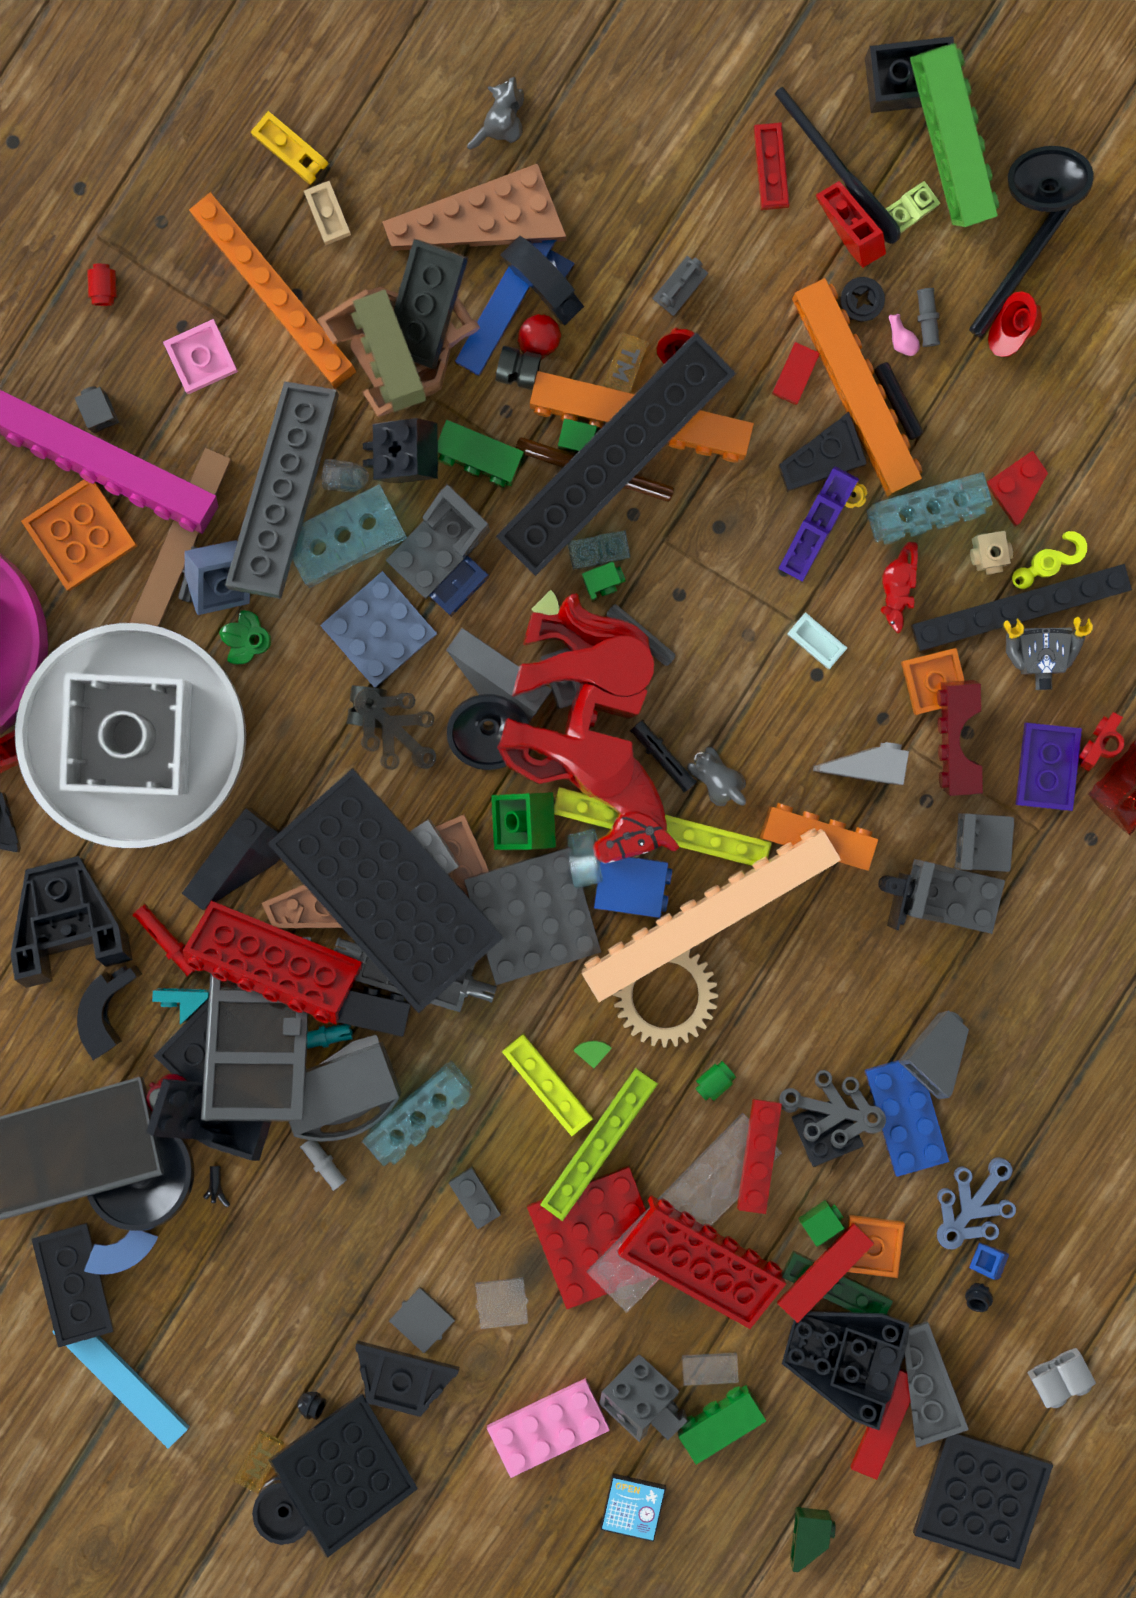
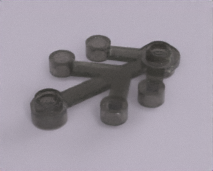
M364 689L356 695L354 700L357 713L363 716L364 737L361 740L363 749L374 752L380 747V739L375 735L376 718L382 724L383 755L380 762L384 768L394 770L400 763L399 757L394 751V736L412 753V762L416 767L423 769L431 768L436 762L435 751L432 748L421 746L401 726L418 725L429 728L434 723V715L429 711H420L417 714L390 716L382 708L399 706L402 709H411L416 702L414 695L402 692L397 696L380 697L376 691ZM405 696H408L409 703L405 706L403 704V698ZM370 698L373 704L370 708H367L366 701ZM426 714L428 721L426 724H423L422 717ZM370 738H373L374 745L369 748L367 742ZM426 753L429 754V761L427 763L423 761ZM392 756L393 763L388 766L387 759Z

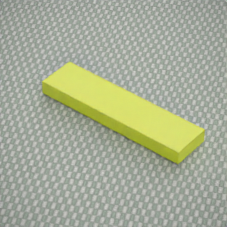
M524 1033L502 1050L506 1058L571 1136L593 1120L590 1113Z

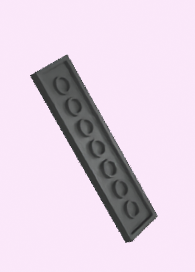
M284 381L225 583L229 590L282 598L338 401L339 393L337 390Z

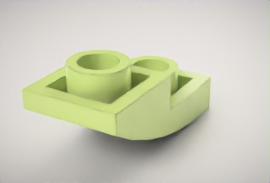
M923 181L905 193L898 201L887 207L886 210L897 222L902 233L935 209L940 202L926 182Z

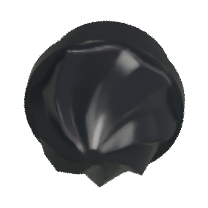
M974 1283L966 1291V1304L973 1311L985 1312L993 1303L990 1288L986 1287L983 1283Z
M304 1393L298 1399V1411L304 1418L317 1420L323 1413L326 1399L321 1397L320 1393Z

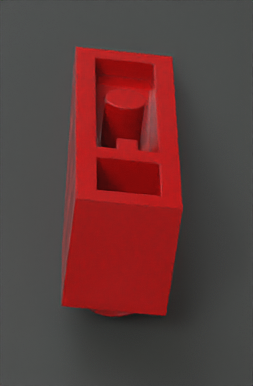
M840 181L816 194V199L847 250L862 268L886 254L882 230Z

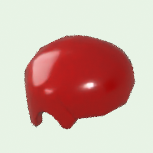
M537 314L526 319L522 324L517 342L523 353L529 351L541 354V359H544L557 349L562 334L559 324L551 316Z

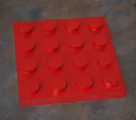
M629 1166L591 1180L563 1221L540 1205L544 1199L527 1205L528 1212L566 1309L573 1308L654 1276L619 1257L617 1251L647 1213Z

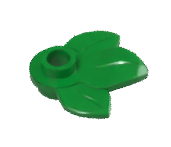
M241 610L238 623L226 624L219 631L222 641L231 647L227 661L232 664L249 663L255 654H262L271 646L269 632L261 627L259 617L250 611ZM258 635L259 643L255 645L254 638Z

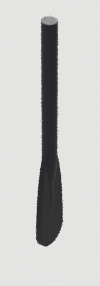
M784 87L779 88L775 92V96L843 180L850 194L882 230L884 241L890 244L897 242L901 236L897 222L863 183L849 171Z

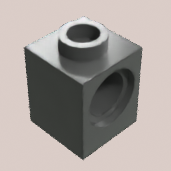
M88 387L80 392V396L75 397L85 424L93 433L119 423L107 392L101 387Z

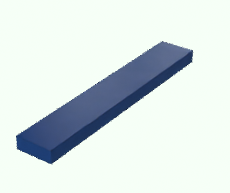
M557 239L542 240V243L531 244L547 257ZM510 267L507 268L477 321L480 329L468 337L455 360L456 364L479 377L530 288L526 282L514 274Z

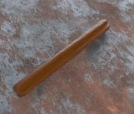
M522 437L518 439L516 449L523 451L524 455L560 467H564L575 456L574 454ZM635 475L624 486V488L666 502L671 500L674 492L672 486Z

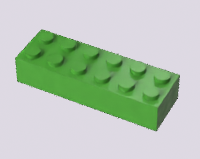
M951 44L910 57L952 225L967 227L997 217L996 209L999 208V201L996 193L991 191L989 181L992 180V172L989 164L984 162L982 153L985 152V144L982 136L977 134L975 124H978V115L975 107L970 106L968 95H971V87L968 79L963 77L961 66H964V59L959 48L956 49L955 44Z

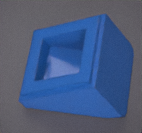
M979 1242L969 1268L993 1280L1000 1279L1009 1254Z

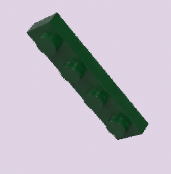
M793 1250L782 1272V1277L795 1283L815 1261ZM845 1275L823 1296V1298L843 1308L860 1313H884L887 1315L893 1303L892 1298Z

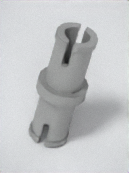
M308 1140L300 1146V1149L304 1151L315 1167L313 1169L315 1172H320L332 1188V1191L347 1180L332 1162L334 1158L331 1154L328 1156L317 1141Z

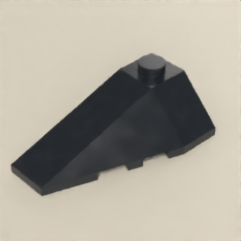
M245 808L182 894L200 909H207L211 901L217 902L275 865L281 859L268 845L281 831L252 808Z

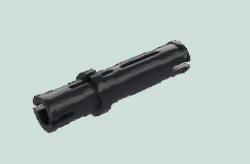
M643 719L630 730L646 748L644 751L647 755L651 754L666 773L682 789L683 793L697 782L663 744L664 740L661 736L658 738Z

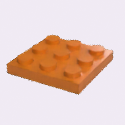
M82 480L21 520L67 591H71L138 547L96 482L92 484Z

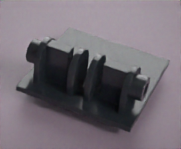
M900 872L898 878L885 875L878 881V886L882 891L894 895L887 926L895 930H899L900 925L905 924L907 909L904 906L906 898L911 897L914 882L910 881L911 875Z
M807 1110L791 1117L813 1168L864 1147L859 1135L850 1139L842 1148H836L831 1143L833 1132L838 1129L846 1130L854 1124L853 1121L845 1119L820 1134L816 1141H808L803 1134L805 1126L808 1123H817L829 1115ZM807 1129V1133L810 1136L817 1135L816 1129ZM842 1135L834 1136L836 1142H844Z

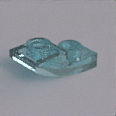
M625 531L601 534L597 537L574 540L568 543L573 570L631 558Z
M595 829L568 835V847L571 848L569 860L575 888L603 882L600 864L593 851L594 842L597 841Z

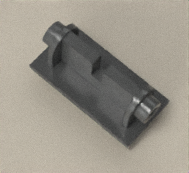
M686 256L652 299L674 316L708 275V272L702 268V262L697 258L692 260Z

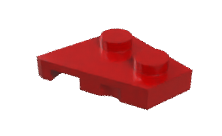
M1031 451L985 483L1014 527L1021 523L1048 472L1034 451Z

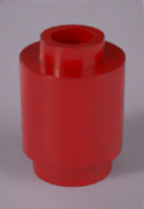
M93 264V269L87 270L88 297L91 298L92 305L113 306L114 299L117 298L116 271L110 269L109 264Z

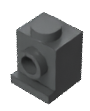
M674 1401L651 1422L667 1440L687 1422L686 1412L683 1409L677 1412L679 1408Z

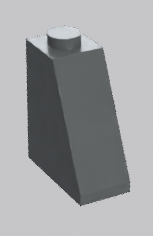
M950 1011L938 1013L898 1061L937 1099L949 1098L953 1094L969 1031L963 1024V1019L955 1012Z

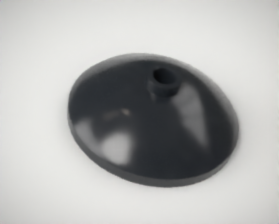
M1061 146L1038 147L1025 152L1013 162L1008 173V188L1014 199L1027 208L1041 212L1061 211L1077 205L1089 194L1093 185V168L1082 154L1073 149Z
M494 694L477 695L463 701L452 712L447 724L448 744L454 755L471 767L482 770L500 769L506 767L497 748L502 737L506 719L510 718L518 723L529 725L528 718L520 706L506 697ZM491 721L493 724L485 725L484 722Z

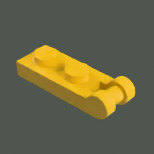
M269 111L251 131L254 138L288 165L309 185H312L316 180L315 175L320 169L324 170L329 164L324 157ZM306 157L312 160L307 168L301 164Z

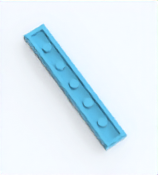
M100 1336L66 1345L167 1448L172 1446L188 1430L189 1425Z

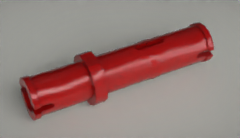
M146 904L133 913L132 916L167 953L165 955L168 960L172 959L186 977H189L196 971L185 962L183 949L186 945L183 942L179 943Z

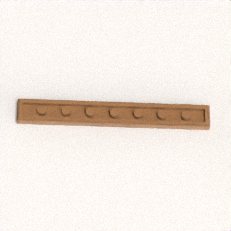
M205 448L190 483L217 497L232 460ZM173 521L130 623L161 626L183 575L182 570H185V551L191 550L192 546L195 547L201 533L195 530L194 532H189L183 529L179 522Z

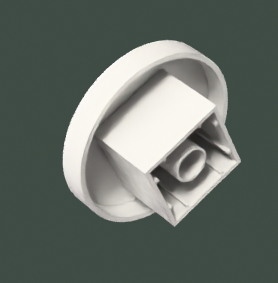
M118 623L94 628L71 638L54 650L41 663L27 684L20 701L16 719L15 742L18 762L28 788L40 806L57 823L68 831L94 843L119 848H142L166 843L190 833L210 819L223 805L233 790L242 769L246 749V724L240 698L233 683L218 662L205 650L191 640L165 628L139 623Z

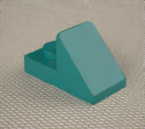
M157 988L153 990L152 1002H161V1007H177V1003H180V1024H182L209 999V989Z

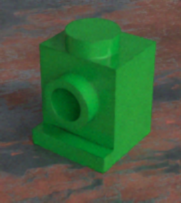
M613 562L582 573L591 602L597 600L596 594L601 593L602 597L617 592L616 586L626 582L621 567L615 568Z

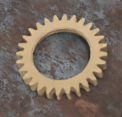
M689 949L669 961L681 965L692 974L699 992L698 1003L694 1013L688 1020L678 1026L660 1028L647 1023L640 1017L633 1003L632 993L635 982L613 994V996L621 998V1000L614 1003V1007L624 1008L617 1014L618 1018L628 1017L623 1023L624 1028L634 1025L631 1031L632 1036L641 1031V1042H644L650 1036L652 1046H655L658 1039H661L662 1046L666 1047L668 1039H671L676 1047L678 1046V1037H681L688 1043L687 1033L690 1032L695 1037H698L696 1027L707 1028L702 1019L712 1020L713 1018L707 1012V1009L717 1008L714 1003L709 1001L710 999L718 998L717 993L710 991V989L717 986V983L707 981L714 974L712 971L703 972L708 963L704 961L697 964L700 957L698 953L689 957Z

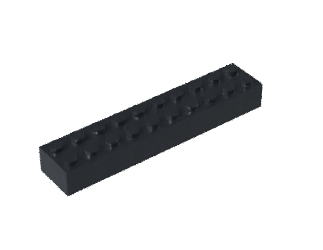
M696 332L496 537L536 576L736 373Z

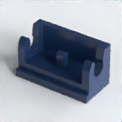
M466 556L429 596L452 617L486 582L489 576L469 556Z

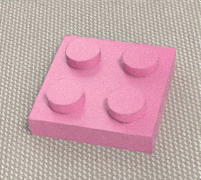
M214 319L163 342L188 395L238 372Z

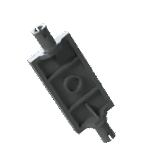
M338 937L335 945L339 947L334 948V951L362 962V968L356 981L401 994L356 943ZM474 964L436 997L431 1004L461 1012L465 997L468 998V995L492 1003L493 994H495L497 986L474 980V976H472Z

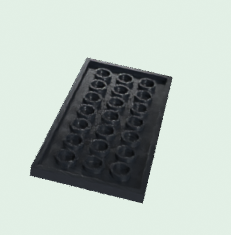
M354 768L347 772L268 843L418 1013L504 938Z

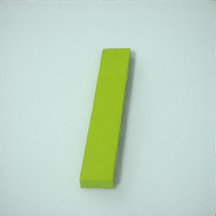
M634 1069L540 1204L542 1207L563 1221L657 1087L658 1084L638 1069Z

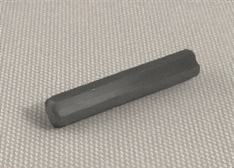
M615 604L609 609L607 617L627 621L642 630L649 638L651 654L665 666L670 665L676 657L675 653L618 605Z

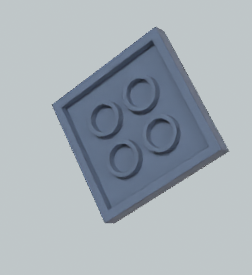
M383 571L320 625L374 688H377L437 635Z

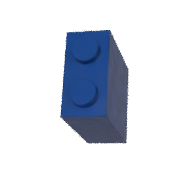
M628 857L610 863L600 862L594 908L660 918L661 912H666L668 896L664 895L665 884L670 885L672 868H668V862L638 857Z

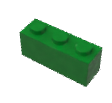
M446 420L438 439V461L452 467L454 463L465 467L464 472L475 477H479L480 474L490 477L489 482L496 486L504 488L506 484L512 487L524 458L523 451L449 420Z
M747 1385L742 1388L738 1386L731 1389L726 1394V1398L718 1403L713 1401L703 1408V1412L697 1416H688L687 1422L677 1431L679 1439L696 1465L766 1422L763 1410Z

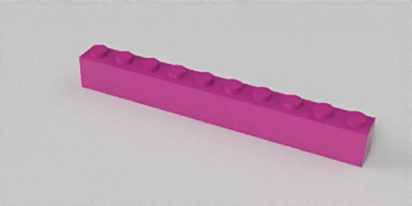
M0 390V435L6 437L9 443L16 447H21L22 445L30 449L40 459L47 457L55 461V464L61 469L68 472L73 470L79 473L89 483L94 484L97 482L104 485V488L116 496L122 494L128 497L134 505L141 508L146 506L154 510V513L162 519L169 520L171 518L179 522V525L189 532H194L195 530L201 534L204 533L219 507L216 495Z

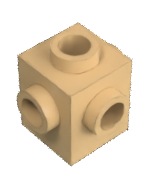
M1005 531L977 535L972 538L973 549L970 550L972 564L977 566V571L986 570V575L1003 572V567L1011 564L1010 559L1013 558V549L1011 543H1007Z

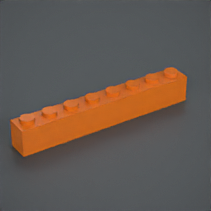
M211 192L189 209L199 225L334 389L338 388L356 373L347 357L336 344H332L323 328Z
M826 278L795 292L792 300L817 352L820 353L819 356L846 412L850 413L856 433L887 497L918 483L922 479L920 475L923 473L922 468L916 458L912 459L908 450L910 449L909 440L904 433L900 434L896 425L898 424V418L892 408L888 409L884 401L886 393L880 383L876 384L872 376L874 374L873 366L869 359H864L860 351L862 349L861 341L857 334H852L848 326L850 319L845 309H840L836 301L838 294L833 284L828 285Z
M537 371L530 400V409H534L535 414L543 417H550L551 414L561 416L562 421H564V418L573 421L579 420L597 426L596 429L601 430L635 394ZM700 410L669 441L668 446L682 450L687 446L695 448V452L701 455L711 456L712 453L723 455V460L738 462L739 459L744 460L746 457L754 423Z

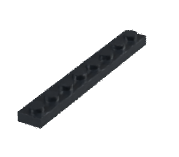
M1125 564L912 624L911 628L919 652L1002 628L1007 620L1013 625L1017 623V618L1021 622L1125 593L1131 591L1132 588Z

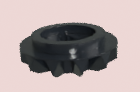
M858 277L845 285L840 301L842 309H845L849 318L862 323L873 320L880 314L884 307L885 295L878 282L868 277ZM866 290L869 291L866 299L869 305L863 304L857 309L858 299L855 296H862Z

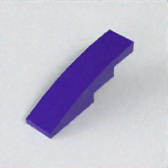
M836 466L832 469L778 569L802 582L804 581L859 481L858 478Z

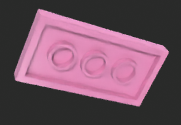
M586 1378L487 1425V1430L510 1478L610 1431L609 1425Z

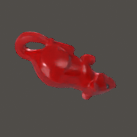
M907 542L903 546L899 557L885 568L882 575V585L886 594V606L881 608V613L885 615L888 624L896 633H900L904 626L903 610L905 606L910 609L914 608V596H909L910 589L916 587L918 544L916 542ZM911 552V563L909 564L908 556Z

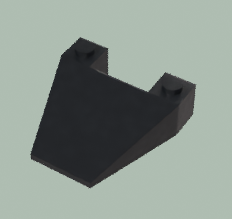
M79 856L25 870L11 948L13 974L16 982L25 988L52 982L49 955L90 944L94 945L96 959L105 967L133 960L128 933Z

